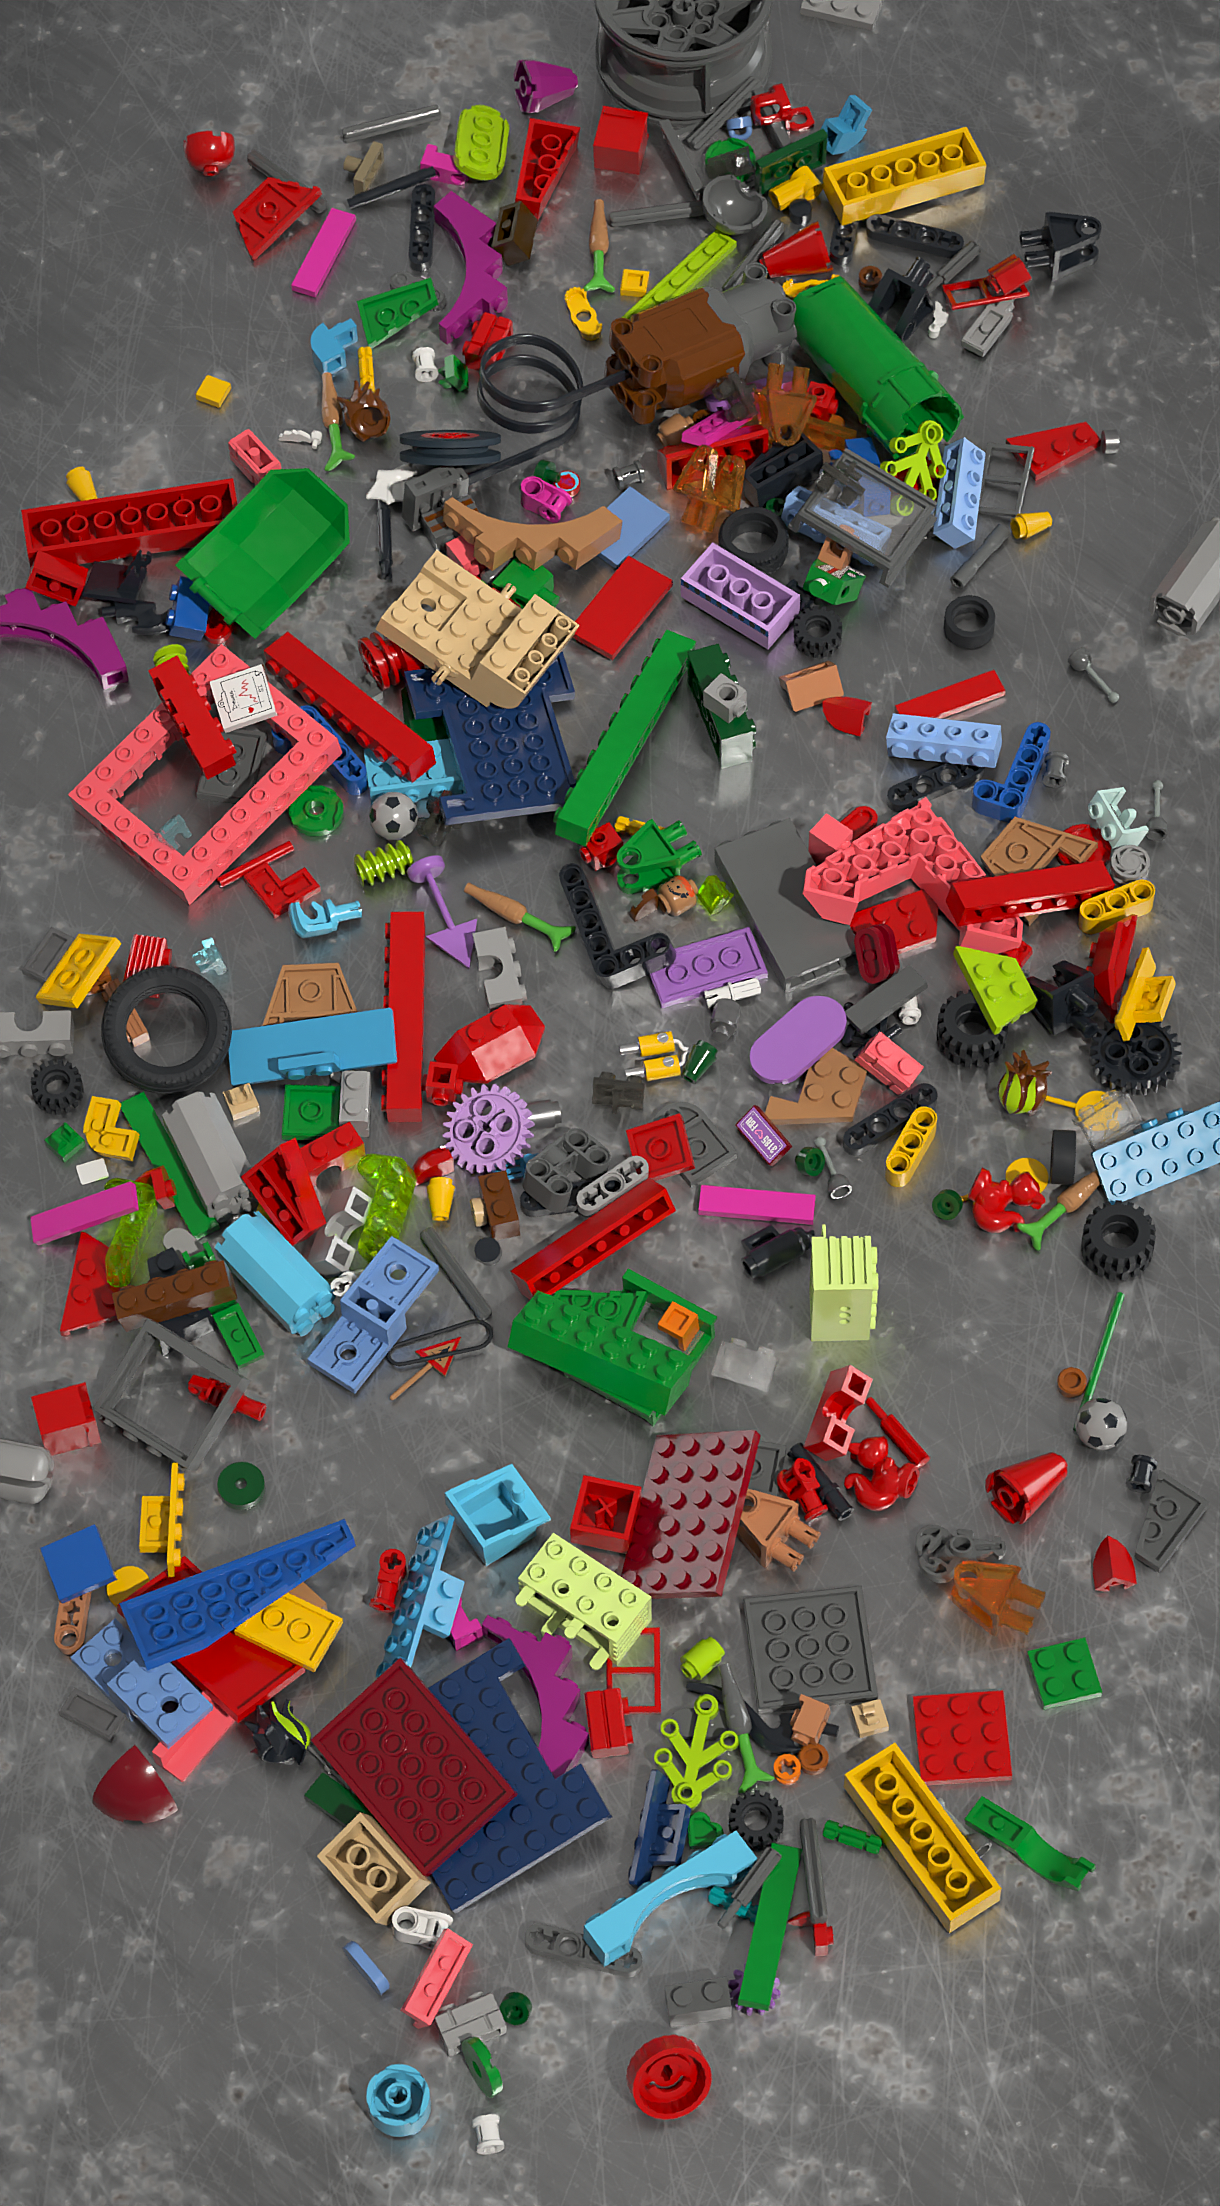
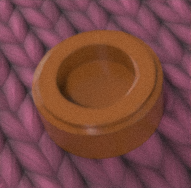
M1069 1367L1059 1373L1057 1388L1063 1396L1077 1398L1086 1389L1087 1378L1080 1369Z
M810 1743L808 1746H803L798 1754L801 1770L809 1775H818L824 1772L829 1760L825 1747L820 1744L815 1746Z

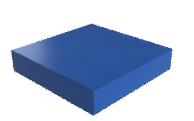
M95 1524L40 1548L56 1593L62 1604L117 1580L100 1532Z

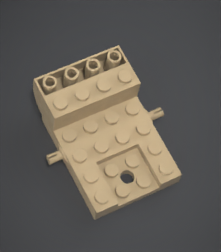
M436 550L409 587L383 614L375 630L436 671L432 676V681L435 683L438 679L437 685H441L446 678L486 707L493 703L499 707L511 709L517 707L574 636L579 624L536 594L521 609L509 600L516 592L514 586L510 589L512 584H506L499 593ZM421 604H427L431 606L433 611H425L421 607Z

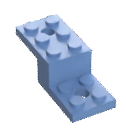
M391 1236L340 1299L342 1316L308 1357V1364L355 1394L407 1329L405 1313L439 1272V1265ZM398 1269L406 1272V1276L401 1280L391 1278L390 1274ZM348 1349L356 1352V1356L351 1360H344L340 1357L341 1353Z
M116 1618L70 1657L72 1663L121 1712L126 1714V1717L131 1722L137 1717L167 1749L172 1747L213 1710V1705L170 1662L147 1671L132 1634ZM110 1654H118L122 1657L120 1663L115 1666L107 1665L105 1660ZM167 1701H175L179 1705L173 1713L164 1712L162 1706Z

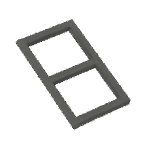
M987 443L978 514L1015 517L1017 514H1020L1035 450L1033 446ZM992 450L1027 454L1022 478L987 475ZM985 482L1020 485L1015 510L981 507L980 503Z

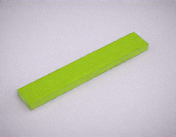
M715 230L621 318L630 319L632 315L689 292L737 247V242L728 235Z

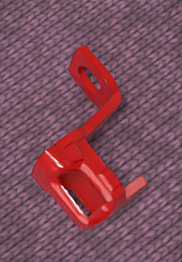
M782 83L773 85L766 93L751 97L750 116L754 126H759V124L770 125L783 121L786 129L798 132L814 127L815 122L807 106L791 109L790 101ZM773 104L779 105L778 113L761 117L760 107ZM797 114L804 115L807 118V121L803 124H797L789 120H792L793 116Z

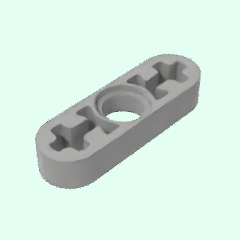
M631 1156L580 1190L577 1194L578 1211L584 1216L591 1217L645 1181L649 1175L647 1161L640 1156ZM633 1166L636 1169L641 1167V1174L638 1175L636 1172L630 1174L631 1167ZM615 1180L620 1183L621 1188L616 1192H609L604 1186L608 1181ZM595 1198V1205L591 1206L589 1203L584 1205V1199L593 1200Z

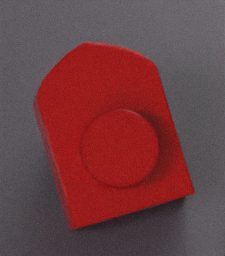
M164 1165L144 1172L133 1182L136 1186H153L156 1200L164 1210L175 1207L173 1196L177 1195L174 1181L169 1179Z
M809 1910L788 1920V1924L813 1927L815 1956H827L828 1945H833L832 1926H826V1922L824 1924H813L810 1919Z

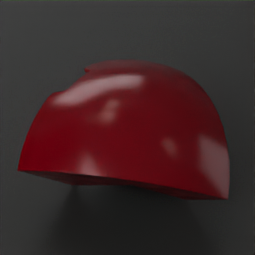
M136 1745L125 1752L105 1773L97 1785L92 1799L93 1805L103 1814L121 1822L131 1820L141 1821L144 1824L164 1819L178 1811L176 1803L164 1782Z

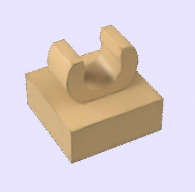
M250 1083L223 1092L224 1100L233 1121L260 1111Z
M880 1699L851 1707L859 1738L889 1731V1724Z

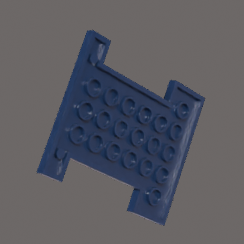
M563 651L560 652L517 707L511 709L502 708L493 703L486 707L446 678L441 685H437L438 679L435 683L432 681V676L436 671L431 668L404 671V682L415 720L442 716L464 794L440 797L439 805L445 825L557 811L559 806L564 807L566 794L570 787L575 788L576 779H574L551 702L575 699V690Z
M510 1638L428 1687L518 1794L432 1873L447 1903L455 1914L612 1818L601 1795L581 1763L558 1778L554 1777L501 1683L502 1680L526 1666Z

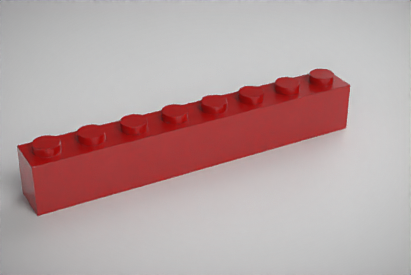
M288 631L264 650L265 666L272 675L281 677L291 690L296 689L301 693L303 699L308 704L313 703L327 719L332 718L337 722L343 732L352 734L363 748L368 747L372 750L379 761L382 763L387 762L399 777L404 776L413 783L436 764L434 750L429 743Z
M391 912L390 923H385V939H390V947H385L384 952L385 964H389V971H384V988H389V996H384L383 1007L393 1010L397 1062L387 1064V1070H382V1087H387V1095H381L382 1112H387L388 1122H422L424 912Z

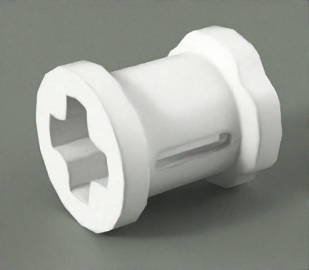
M420 347L413 351L412 360L416 363L417 368L415 377L420 382H430L438 377V369L434 366L435 351L430 347Z
M488 2114L472 2120V2126L476 2129L478 2145L476 2146L478 2154H493L505 2148L504 2142L500 2140L498 2115Z

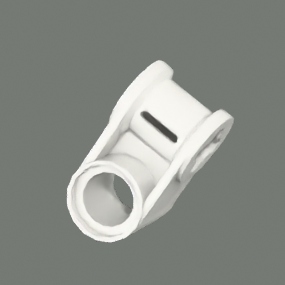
M403 1906L398 1908L392 1916V1932L394 1937L400 1942L423 1946L433 1950L442 1931L452 1925L453 1918L441 1912H429ZM402 1920H410L414 1923V1926L410 1929H402L398 1926V1923Z

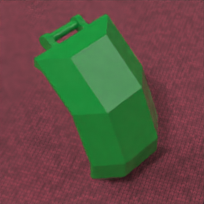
M309 468L270 470L222 522L187 555L182 557L175 566L193 582L189 589L194 594L198 593L224 617V622L230 626L236 621L256 639L303 594L350 544L348 504Z

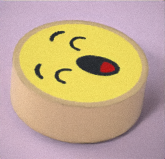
M481 1197L470 1199L475 1227L485 1226L487 1224V1214L483 1199Z

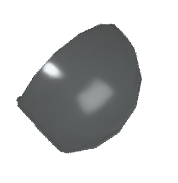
M724 175L716 177L707 184L703 191L702 209L708 222L717 231L726 235H743L757 228L767 214V200L758 193L755 196L747 194L741 187V181L734 175Z

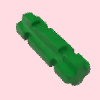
M827 1820L824 1825L823 1836L831 1840L837 1838L840 1843L861 1850L864 1847L867 1852L878 1854L881 1849L883 1840L880 1836L874 1834L868 1836L865 1831L847 1825L841 1827L838 1822Z

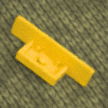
M1149 947L1142 948L1139 958L1136 959L1135 970L1132 977L1129 978L1128 989L1122 997L1119 1013L1115 1016V1027L1117 1031H1120L1123 1041L1130 1040L1136 1023L1163 1021L1176 985L1173 976L1153 977L1156 966Z
M172 1463L170 1496H142L140 1553H167L168 1577H174L175 1566L181 1565V1549L176 1548V1541H182V1523H177V1516H183V1498H178L179 1491H184L185 1478L184 1473H179L178 1463Z

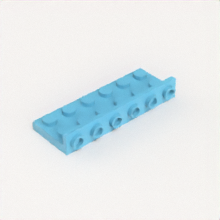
M449 739L426 741L433 747L436 764L413 783L404 776L399 777L387 762L382 763L379 761L372 750L364 749L371 805L377 797L386 792H401L411 798L413 802L422 799H440V797L464 794Z

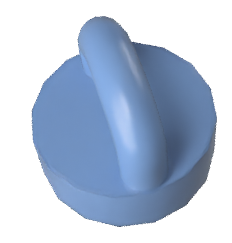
M750 116L728 119L726 121L727 130L731 138L746 140L751 136L752 120ZM743 127L746 128V132L744 134H735L734 129Z

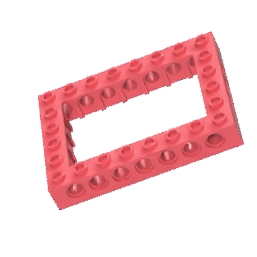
M220 644L191 674L199 686V689H197L200 696L204 695L211 706L213 703L216 704L210 682L249 669L250 667ZM269 682L268 685L277 716L265 721L272 726L275 733L278 734L280 732L291 741L293 748L184 856L116 800L124 795L123 792L137 778L140 780L143 777L142 773L156 759L159 761L162 758L161 754L175 741L178 742L181 739L180 732L162 702L68 794L77 812L189 906L342 754L337 737Z

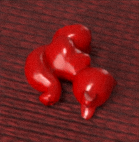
M982 1167L968 1194V1199L973 1201L972 1211L976 1224L984 1231L990 1233H1001L1011 1226L1015 1232H1021L1017 1228V1223L1025 1224L1024 1218L1017 1212L1005 1211L1010 1202L1023 1207L1031 1206L1037 1210L1045 1203V1197L1040 1193L1039 1184L1029 1171L1020 1173L1009 1184L1007 1180H1001L1000 1182L992 1181L990 1171Z
M884 1436L867 1437L860 1443H850L848 1448L851 1458L857 1460L861 1466L873 1470V1476L870 1481L862 1474L850 1473L844 1479V1487L846 1489L854 1487L856 1500L863 1507L872 1511H882L889 1508L899 1497L909 1498L916 1488L920 1473L917 1465L906 1463L899 1468L895 1461L888 1457L889 1446Z

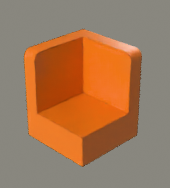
M673 1301L658 1322V1329L678 1339L679 1349L685 1351L699 1331L698 1314Z

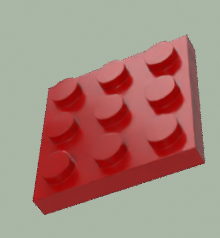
M1003 1690L913 1696L919 1773L927 1786L1012 1780Z

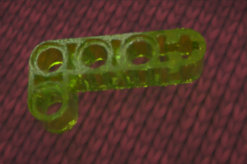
M367 1154L359 1160L357 1165L359 1174L372 1188L376 1189L358 1244V1252L368 1264L391 1236L399 1239L417 1178L415 1172L400 1157Z
M123 1178L108 1180L104 1185V1190L129 1181L133 1182L136 1185L139 1210L121 1216L106 1254V1279L114 1287H124L131 1282L158 1215V1202L153 1186Z

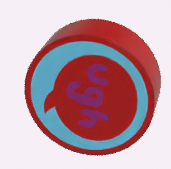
M573 471L559 472L561 473V479L558 483L554 482V486L565 490L571 497L575 496L580 490L579 476Z

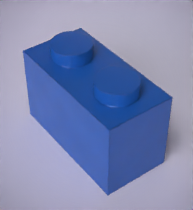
M180 576L176 585H171L169 600L173 601L172 609L168 610L166 625L170 626L169 635L201 641L206 632L209 603L198 593L194 594L189 589L193 582L188 577Z

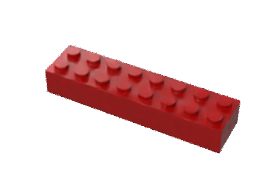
M230 478L21 510L30 569L38 550L80 565L95 561L136 556L139 550H142V555H146L147 551L152 554L195 547L238 505L234 480Z

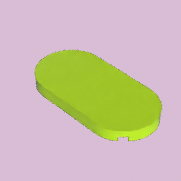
M474 105L471 106V109L466 110L465 108L460 114L453 154L454 163L462 173L478 180H491L498 177L502 173L505 164L509 123L506 118L503 120L500 117L501 113L492 107Z

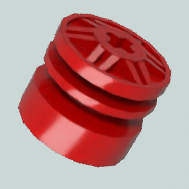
M373 632L369 638L364 636L358 639L357 644L361 661L367 674H371L381 691L389 689L390 683L394 686L400 682L399 673L404 677V671L425 669L424 663L384 635L383 640L378 633Z

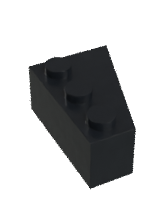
M793 422L787 427L788 431L780 439L776 438L772 442V447L765 454L761 453L742 473L744 496L755 507L766 508V504L770 499H782L797 486L803 487L825 474L822 451Z
M173 1247L147 1259L150 1279L155 1277L165 1278L175 1275L179 1270L185 1269ZM208 1308L159 1322V1324L188 1342H192L215 1330L212 1314ZM160 1340L163 1356L175 1350Z

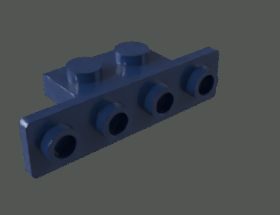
M658 1769L651 1770L650 1779L646 1784V1798L644 1808L640 1813L639 1833L634 1842L635 1852L632 1866H630L628 1872L629 1884L636 1890L651 1880L653 1866L681 1865L692 1810L687 1804H666L670 1780Z

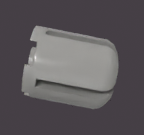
M0 1438V1499L27 1504L40 1502L48 1493L53 1474L50 1471L54 1469V1461L50 1451L44 1446Z

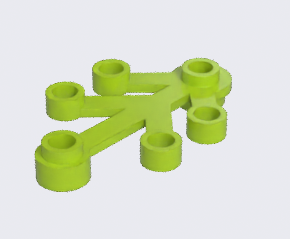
M927 420L920 424L917 433L904 438H892L889 447L895 454L904 453L907 447L919 444L915 454L895 462L885 461L880 465V468L887 473L889 465V474L892 476H896L897 472L909 468L904 483L914 488L919 475L922 486L919 492L926 495L928 490L929 498L933 500L937 497V491L932 485L931 478H943L947 471L945 464L942 462L938 443L943 438L941 426L935 421ZM898 441H899V443H900V448H899V449H898V447H897V442H898ZM928 452L932 462L929 468L925 459ZM936 467L939 468L938 474L936 473ZM901 494L894 496L890 501V510L895 516H908L914 509V502Z
M709 1694L699 1696L694 1703V1710L698 1717L691 1749L679 1733V1725L675 1720L666 1719L661 1724L662 1735L671 1741L687 1766L684 1778L672 1763L673 1757L670 1750L660 1748L654 1754L656 1765L663 1768L674 1785L672 1789L673 1802L675 1804H687L691 1809L699 1805L703 1791L720 1780L729 1779L732 1775V1766L726 1760L716 1762L714 1771L697 1780L699 1769L726 1751L735 1750L739 1744L737 1734L733 1731H726L721 1735L718 1742L703 1751L709 1721L714 1719L719 1712L716 1698ZM708 1701L712 1704V1707L709 1710H702L701 1704ZM669 1724L676 1727L675 1731L671 1734L664 1731L665 1727ZM731 1736L735 1739L733 1745L728 1746L724 1744V1739ZM661 1754H667L669 1760L661 1763L658 1761V1757ZM720 1766H727L729 1768L728 1773L725 1775H720L717 1770ZM684 1789H690L693 1793L691 1797L683 1798L681 1792Z

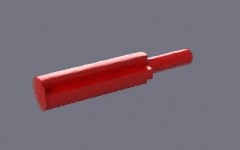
M868 1397L865 1403L881 1420L880 1427L913 1464L917 1465L918 1469L925 1466L929 1462L930 1456L893 1414L888 1416L872 1397Z

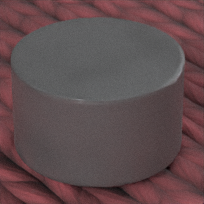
M1116 429L1102 430L1101 448L1103 454L1118 453L1120 447L1118 431Z

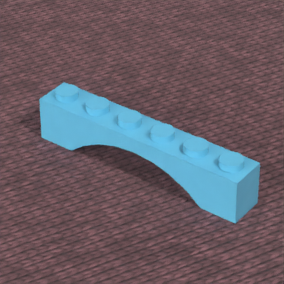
M737 1831L728 1836L723 1834L709 1848L692 1853L685 1863L678 1867L672 1866L668 1868L661 1878L653 1883L648 1881L641 1885L636 1893L629 1898L622 1897L614 1902L608 1911L591 1916L584 1925L583 1939L605 1967L630 1951L634 1937L641 1924L653 1910L666 1900L696 1888L713 1886L733 1887L744 1879L758 1858Z

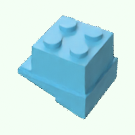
M513 1464L477 1480L472 1479L444 1493L446 1506L455 1517L454 1522L486 1566L534 1538L537 1527L551 1521V1517Z

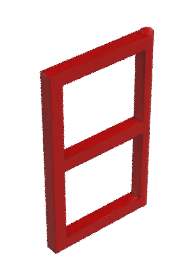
M985 278L942 285V291L952 310L1030 296L1025 285L1019 287L1020 292L992 297L986 286L988 283ZM979 286L985 298L956 303L950 291Z
M645 1627L641 1635H654V1667H612V1660L609 1658L606 1660V1689H612V1674H654L655 1706H629L630 1714L661 1713L660 1627Z

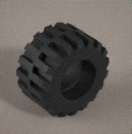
M968 990L967 994H964L963 991L957 992L956 998L950 996L947 999V1003H943L940 1008L936 1034L940 1051L944 1050V1056L947 1059L952 1057L953 1063L957 1065L962 1062L965 1063V1067L971 1068V1064L982 1067L983 1062L986 1061L990 1064L994 1062V1056L998 1058L1002 1054V1049H1005L1009 1023L1002 1028L999 1034L994 1035L972 991ZM967 1022H975L984 1026L987 1031L978 1035H969L962 1032L958 1027Z
M1115 1200V1204L1111 1205L1110 1202H1105L1102 1209L1097 1206L1093 1209V1215L1089 1214L1086 1218L1081 1242L1084 1261H1089L1088 1267L1092 1271L1097 1269V1275L1101 1277L1106 1274L1109 1275V1280H1115V1277H1121V1280H1128V1275L1131 1274L1133 1278L1138 1276L1139 1271H1144L1148 1266V1262H1151L1156 1239L1155 1225H1151L1152 1218L1149 1214L1144 1216L1145 1210L1140 1206L1137 1209L1133 1208L1134 1203L1128 1202L1127 1205H1123L1122 1200ZM1111 1233H1122L1131 1238L1134 1243L1126 1248H1116L1107 1244L1103 1237Z

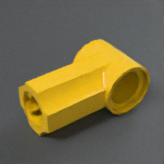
M803 166L797 169L789 180L769 190V197L775 209L781 211L789 207L790 203L795 199H806L808 201L815 199L822 192L823 184L808 166Z

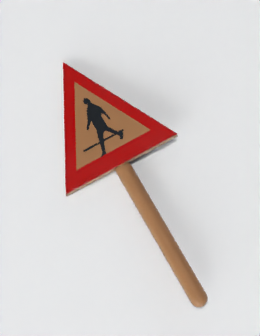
M461 1337L417 1350L415 1353L423 1358L455 1351ZM454 1355L426 1361L427 1364L390 1395V1400H395L432 1367L446 1377Z

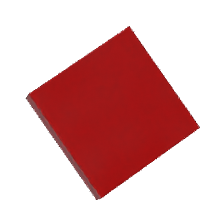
M680 1113L626 1130L632 1156H640L648 1163V1178L657 1181L696 1169L683 1117ZM641 1167L636 1169L638 1175L641 1174Z

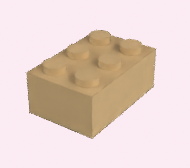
M361 1812L317 1855L376 1923L386 1926L392 1922V1916L398 1908L408 1906L431 1883L373 1817Z

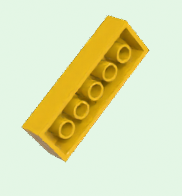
M963 127L825 167L822 189L841 226L867 219L875 214H884L983 185L987 164L967 127Z
M896 1743L891 1744L844 1775V1789L878 1836L882 1838L883 1843L948 1933L1000 1901L1001 1887Z

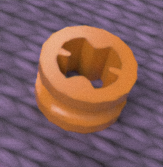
M783 1754L775 1760L773 1774L779 1783L791 1785L799 1779L801 1764L795 1756ZM783 1764L787 1767L793 1766L791 1775L787 1772L781 1773Z

